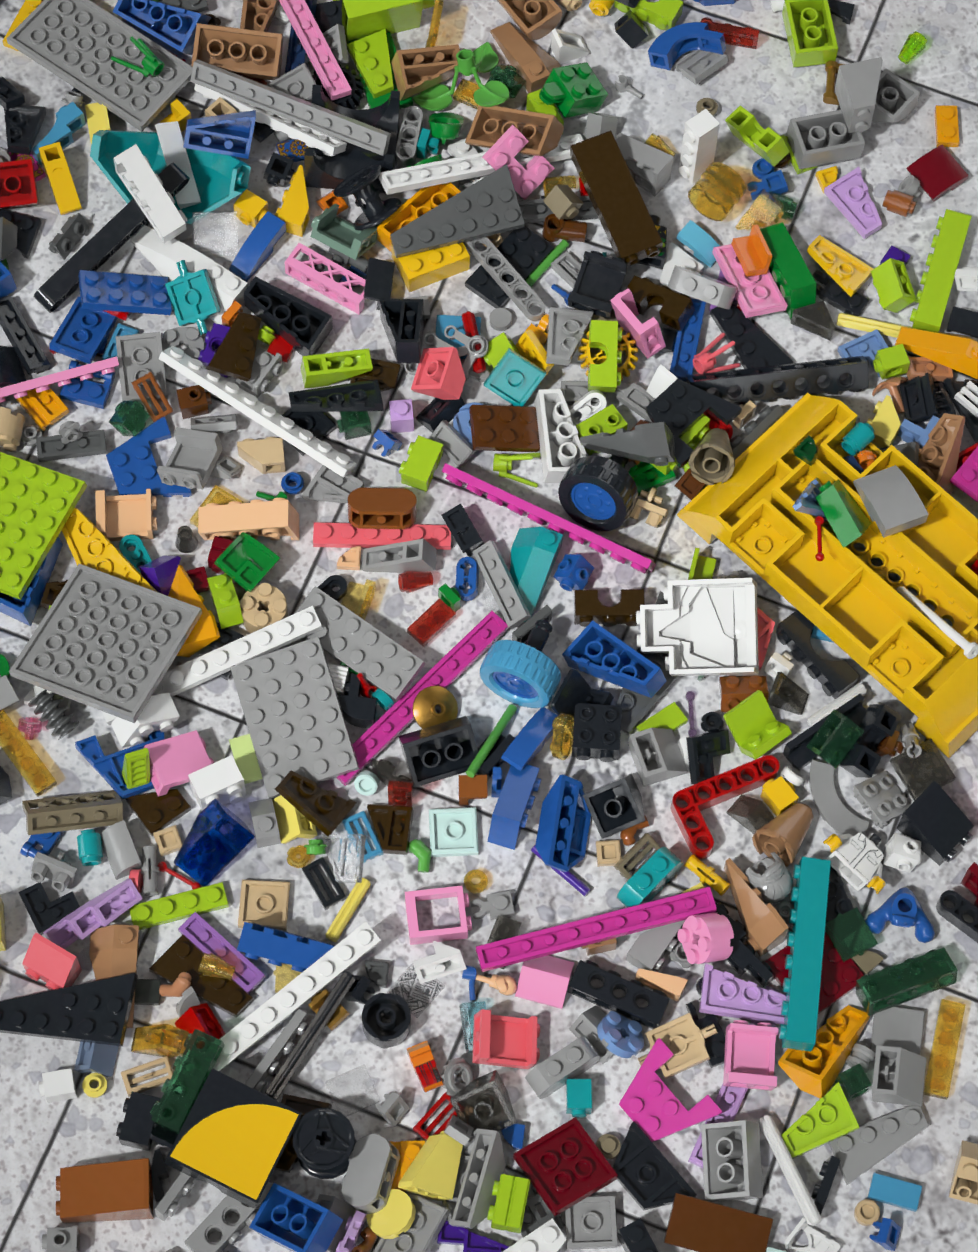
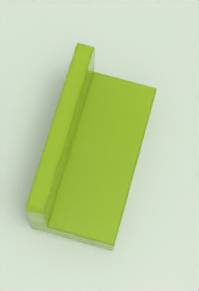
M695 547L688 580L712 579L716 559L700 556V548Z

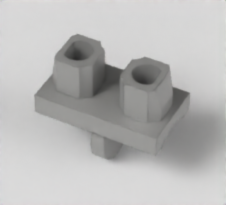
M37 852L33 861L31 879L40 883L43 882L45 877L53 880L51 885L53 889L63 892L66 887H72L77 868L71 866V863L64 861L65 853L60 852L57 857Z

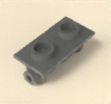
M80 213L72 217L70 216L60 229L62 234L57 233L54 239L49 242L50 246L48 249L52 253L58 251L63 260L66 259L89 228Z

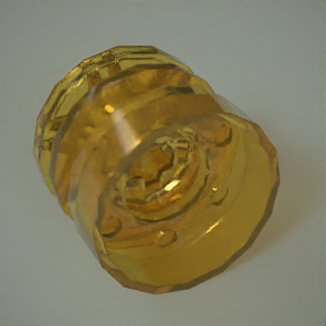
M712 162L706 168V171L702 173L701 179L697 180L688 191V198L693 207L703 216L714 221H723L733 210L734 205L746 193L747 187L744 180L735 170L725 164Z

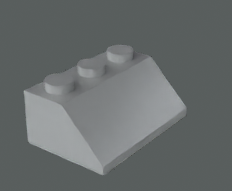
M741 1120L701 1124L705 1200L763 1198L759 1123Z

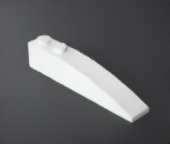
M146 225L131 240V243L146 260L154 265L156 271L161 276L168 277V282L180 276L176 262L185 260L188 272L207 269L221 312L208 317L214 323L222 325L221 316L234 301L241 305L245 302L244 292L248 287L247 282L179 240L173 238L164 244L155 229Z

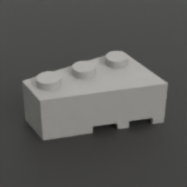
M619 133L615 140L635 183L655 197L671 179L674 156Z

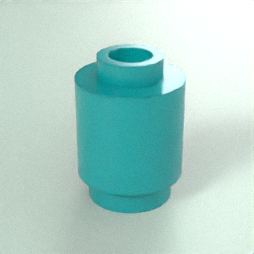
M858 422L843 437L842 448L849 455L855 456L874 440V429L868 423Z
M94 829L81 831V835L77 836L79 860L82 861V865L95 866L101 864V858L103 857L101 834L96 833Z

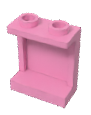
M629 288L619 292L610 300L620 327H623L625 333L629 332L631 334L630 339L636 341L635 345L647 359L666 347L659 323L654 317L643 324L637 319L636 316L639 313Z
M197 730L144 746L149 751L150 779L158 797L167 794L171 787L189 782V774L214 763L213 759L209 758L206 752L205 741L202 737L200 738Z
M734 1020L733 1023L726 1027L723 1086L769 1091L777 1087V1076H774L776 1035L779 1033V1028L772 1027L771 1023L764 1022L757 1023V1025H748V1021Z

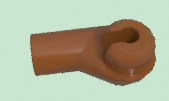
M645 815L644 822L621 831L620 837L623 839L624 845H633L636 842L634 837L636 831L649 826Z
M368 1226L360 1232V1236L364 1241L354 1247L352 1252L371 1251L377 1240V1235Z

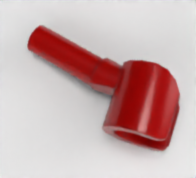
M359 673L357 677L362 684L360 694L365 698H371L369 690L375 692L377 687L369 684L363 674Z

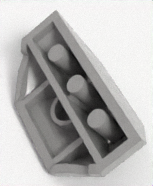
M477 1128L467 1144L463 1145L453 1199L442 1200L443 1207L450 1211L448 1222L451 1226L473 1229L488 1217L490 1205H495L497 1196L492 1195L494 1181H500V1176L504 1173L506 1166L500 1132Z

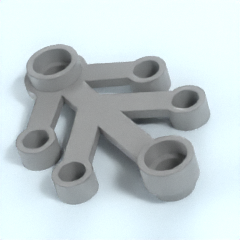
M449 325L444 330L445 336L450 340L456 339L465 345L456 349L459 358L467 355L462 365L463 371L466 372V382L470 378L469 371L476 358L486 355L489 344L480 335L470 338L459 332L455 326ZM450 329L455 330L453 336L448 335ZM427 332L423 337L424 343L428 346H435L437 348L454 347L439 339L433 332ZM433 335V342L428 343V337ZM480 343L481 349L475 351V345ZM404 363L406 372L415 375L417 370H412L414 363Z

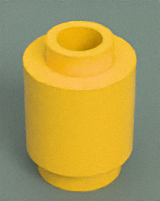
M591 0L589 7L595 15L606 16L615 0Z

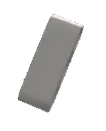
M417 106L407 107L403 113L396 147V165L399 169L413 166L416 163L417 144L423 128V112Z

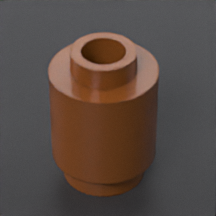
M888 190L882 206L886 207L887 211L907 217L908 213L913 214L917 202L913 201L914 196L897 190Z

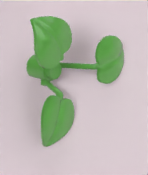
M487 41L473 52L469 49H463L456 54L458 65L454 66L455 73L450 90L446 85L437 84L413 97L414 102L426 110L438 111L445 109L453 102L450 95L454 94L459 72L464 76L474 75L480 89L474 92L473 97L474 101L480 106L491 107L501 104L509 99L510 94L508 88L502 82L492 80L483 85L477 72H490L499 64L497 54Z

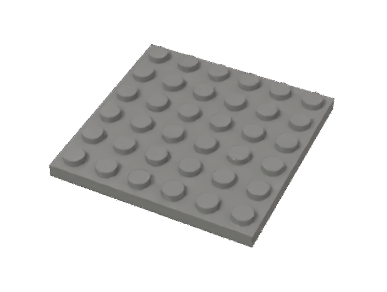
M78 564L9 672L14 678L135 723L201 617L202 610L194 605Z

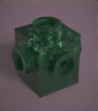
M509 64L498 65L493 68L487 81L495 80L505 84L509 90V98H515L526 82L518 74V70Z
M136 400L123 401L115 408V413L109 420V423L123 436H136L146 426V421L150 415L144 410L145 407Z

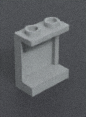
M177 427L174 432L177 444L166 466H158L157 472L162 483L167 485L203 490L223 450L218 433Z

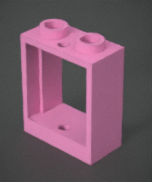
M462 886L405 892L410 945L433 943V941L442 942L468 939V931L472 930L471 916H466L465 908L469 907L468 893H463ZM457 897L461 927L419 931L416 901Z

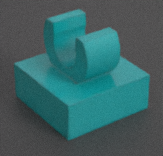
M422 128L417 144V158L425 159L427 152L434 155L438 154L440 140L431 138V130Z

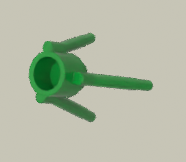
M133 36L130 37V40L145 55V58L142 60L143 68L114 56L110 57L112 61L140 72L146 77H149L150 74L153 77L158 76L165 66L164 62L140 38L136 40Z

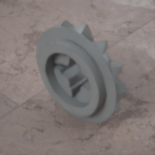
M462 1058L448 1060V1064L443 1066L444 1074L440 1076L444 1079L442 1087L447 1089V1095H451L454 1098H463L470 1093L473 1087L474 1073L472 1067ZM454 1074H458L457 1079L459 1080V1082L455 1083L456 1078L454 1077Z

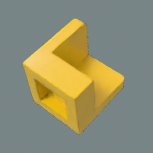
M176 99L170 103L172 113L159 123L178 121L180 130L183 132L186 129L187 120L192 119L191 113Z

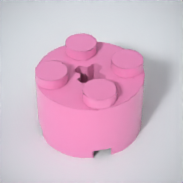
M716 912L692 915L685 920L682 929L678 930V940L682 943L690 964L723 961L729 958L733 951V946L730 947V939H734V933L731 923L724 915H719Z

